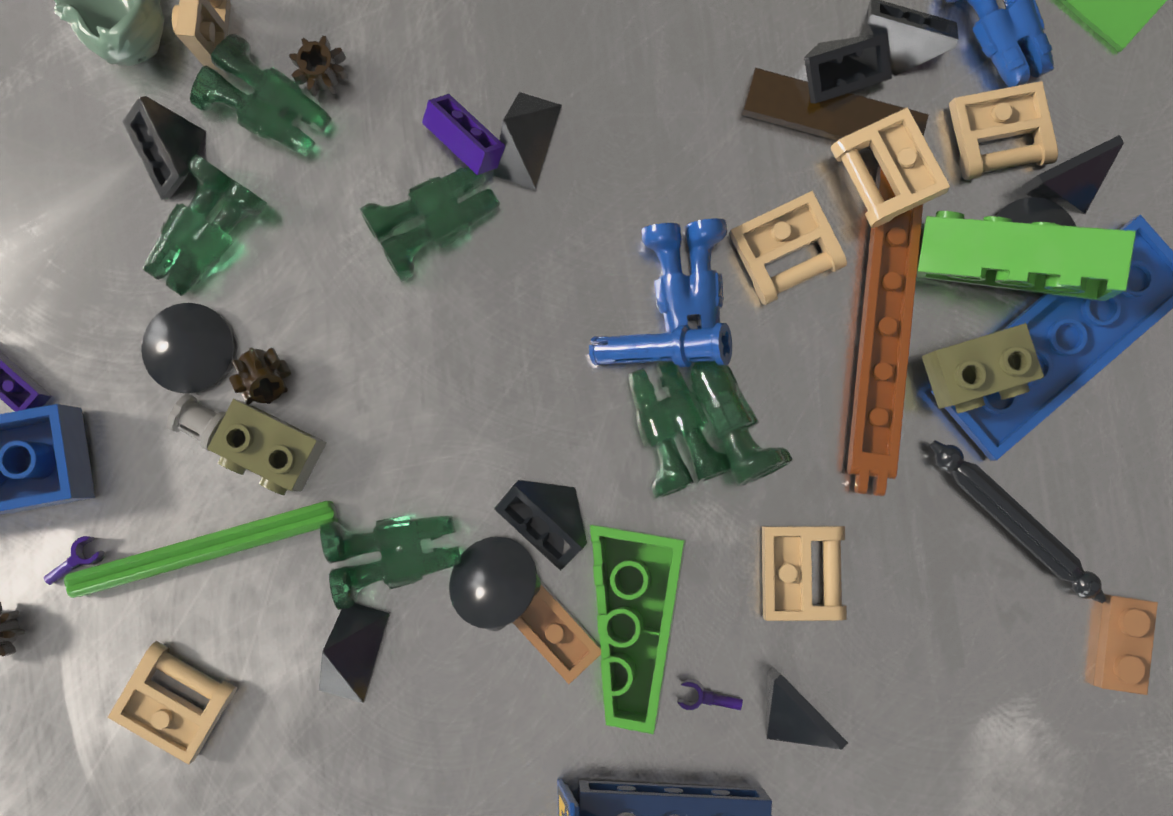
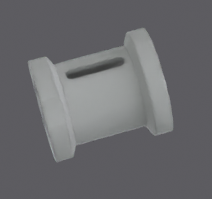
M187 393L174 405L167 419V428L175 432L182 431L201 441V447L207 450L225 412L216 413L197 403V398Z

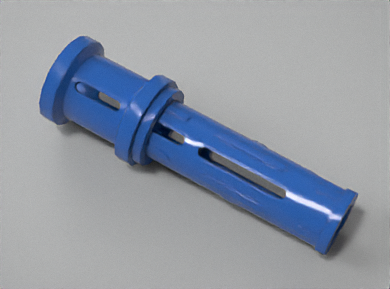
M716 323L714 328L691 329L688 325H679L672 332L663 334H636L612 337L593 336L591 343L598 345H589L590 359L595 366L656 361H673L675 365L680 367H690L693 362L715 361L718 365H728L732 357V336L727 323Z

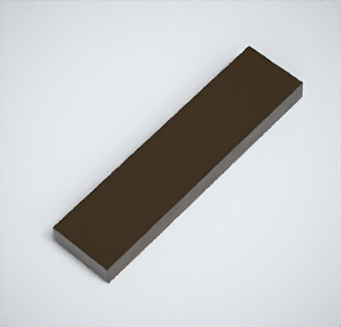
M755 68L742 115L838 141L905 108L852 93H846L816 104L811 103L807 81ZM909 109L924 136L929 114Z

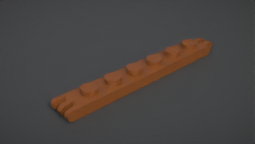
M878 163L875 184L884 201L896 197ZM923 204L894 217L879 227L871 228L847 463L848 474L855 475L854 490L858 494H866L869 476L874 477L873 495L884 496L887 488V478L895 479L897 476Z

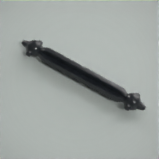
M936 440L930 444L935 453V461L938 467L943 471L953 472L956 483L1059 579L1072 582V589L1076 595L1084 599H1093L1099 603H1104L1107 600L1102 591L1100 578L1093 572L1084 571L1080 559L977 464L964 461V455L960 448L955 445H945Z

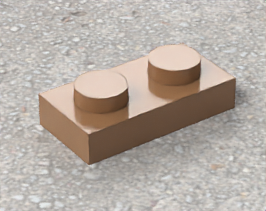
M542 582L539 592L534 596L527 610L517 620L512 622L568 684L576 679L601 655L599 644Z
M1104 594L1107 600L1102 605L1093 685L1102 689L1148 695L1158 602Z

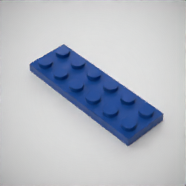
M1142 215L1131 219L1119 229L1136 231L1125 292L1107 301L1044 294L1003 329L1005 330L1024 323L1027 324L1044 378L1028 382L1030 392L1001 400L999 392L983 396L985 406L958 414L955 405L945 407L990 461L998 460L1173 309V251Z

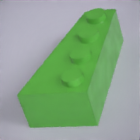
M937 211L935 217H926L916 277L1107 301L1126 291L1136 231L1061 226L1050 222L1016 223L1012 222V219L997 216H987L983 220L964 219V214L953 211Z
M590 525L594 557V584L596 585L598 607V634H600L602 658L601 671L605 722L607 726L654 734L660 711L686 540L600 525Z

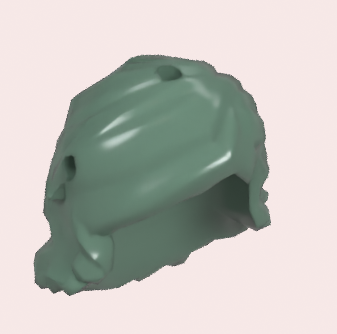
M54 0L56 6H54L55 14L60 17V20L69 23L80 42L108 63L117 64L122 67L134 66L148 61L158 53L164 29V16L160 6L161 0Z

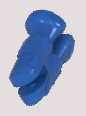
M945 0L948 3L967 1L973 7L980 19L974 24V35L981 45L983 53L988 58L990 57L1007 87L1024 85L1029 81L1030 75L1038 78L1054 69L1051 52L1053 49L1051 44H1049L1046 33H1044V20L1041 17L1035 0H1003L1005 9H999L996 0Z
M703 219L691 222L685 226V237L691 264L690 276L682 273L680 254L682 237L679 224L661 223L649 225L641 229L642 242L647 248L656 253L662 267L663 275L654 280L657 306L660 314H663L667 333L672 332L679 325H688L687 316L697 315V329L714 328L716 323H720V309L724 301L722 274L717 273L716 270H711V254L715 244L722 241L727 235L725 219Z

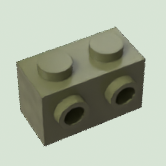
M1026 323L939 349L922 356L938 408L941 409L955 405L957 414L985 406L983 396L999 392L1001 400L1030 392L1028 382L1044 378Z
M233 399L207 450L221 456L217 463L224 468L244 475L247 469L262 477L259 482L261 486L277 494L285 495L287 490H303L327 442L251 404L248 405L244 401Z

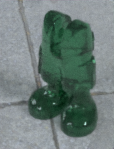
M230 34L216 46L211 54V61L223 72L230 76H236L255 89L254 93L246 94L228 82L217 71L206 65L201 68L193 83L190 103L198 110L204 112L213 110L219 104L226 105L237 111V124L254 133L257 137L266 140L272 139L296 153L308 156L316 143L297 126H293V122L299 118L303 123L323 133L332 118L323 108L302 92V88L295 81L291 80L281 71L274 67L264 70L260 69L249 57L251 53L249 42L237 34Z
M197 154L189 162V170L198 183L196 193L189 206L183 203L180 205L177 203L166 221L163 222L160 229L161 234L143 266V271L157 280L168 275L166 286L180 296L185 295L198 284L209 267H214L234 242L231 240L232 236L228 233L246 216H255L262 213L267 205V202ZM225 196L224 206L213 222H208L206 220L207 216Z
M469 167L459 168L444 177L429 178L427 181L408 189V200L389 206L367 203L359 208L375 240L378 243L381 242V248L400 282L412 277L414 274L413 258L424 246L433 242L435 246L443 248L458 238H462L470 230L469 227L492 213L500 205L492 189L480 191L458 203L457 199L472 192L484 183L485 177L483 174L476 175ZM416 217L424 220L423 224L402 234L392 236L394 231L406 222Z
M673 361L656 363L660 384L667 396L660 401L657 400L654 386L650 382L644 368L628 374L629 386L637 410L635 414L636 426H638L644 447L656 448L659 456L660 472L651 484V491L655 499L676 493L694 484L692 476L679 453L674 439L675 436H682L691 455L693 470L698 482L710 480L735 469L732 458L726 453L716 451L704 436L702 429L705 428V424L709 423L699 399L693 391L689 390L678 366Z
M715 361L696 362L691 370L693 392L696 393L698 400L703 403L710 417L717 440L722 439L730 462V471L737 486L755 482L794 461L787 449L783 447L761 448L754 441L749 430L758 425L759 421L746 401L729 365H718Z
M399 516L376 521L373 532L369 533L346 531L341 524L334 521L321 524V545L328 563L333 564L355 556L378 551L382 555L379 561L332 568L330 570L329 583L335 607L338 610L350 608L357 601L359 592L373 583L383 580L385 585H388L390 589L414 584L422 580L423 576L461 563L459 546L433 548V551L423 553L421 548V540L431 538L432 541L442 537V535L455 533L453 517L433 516L412 519L411 517Z

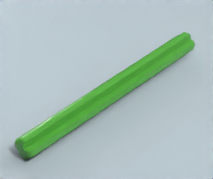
M324 501L69 573L64 578L66 592L71 598L81 597L335 525L338 522L336 508L332 501Z

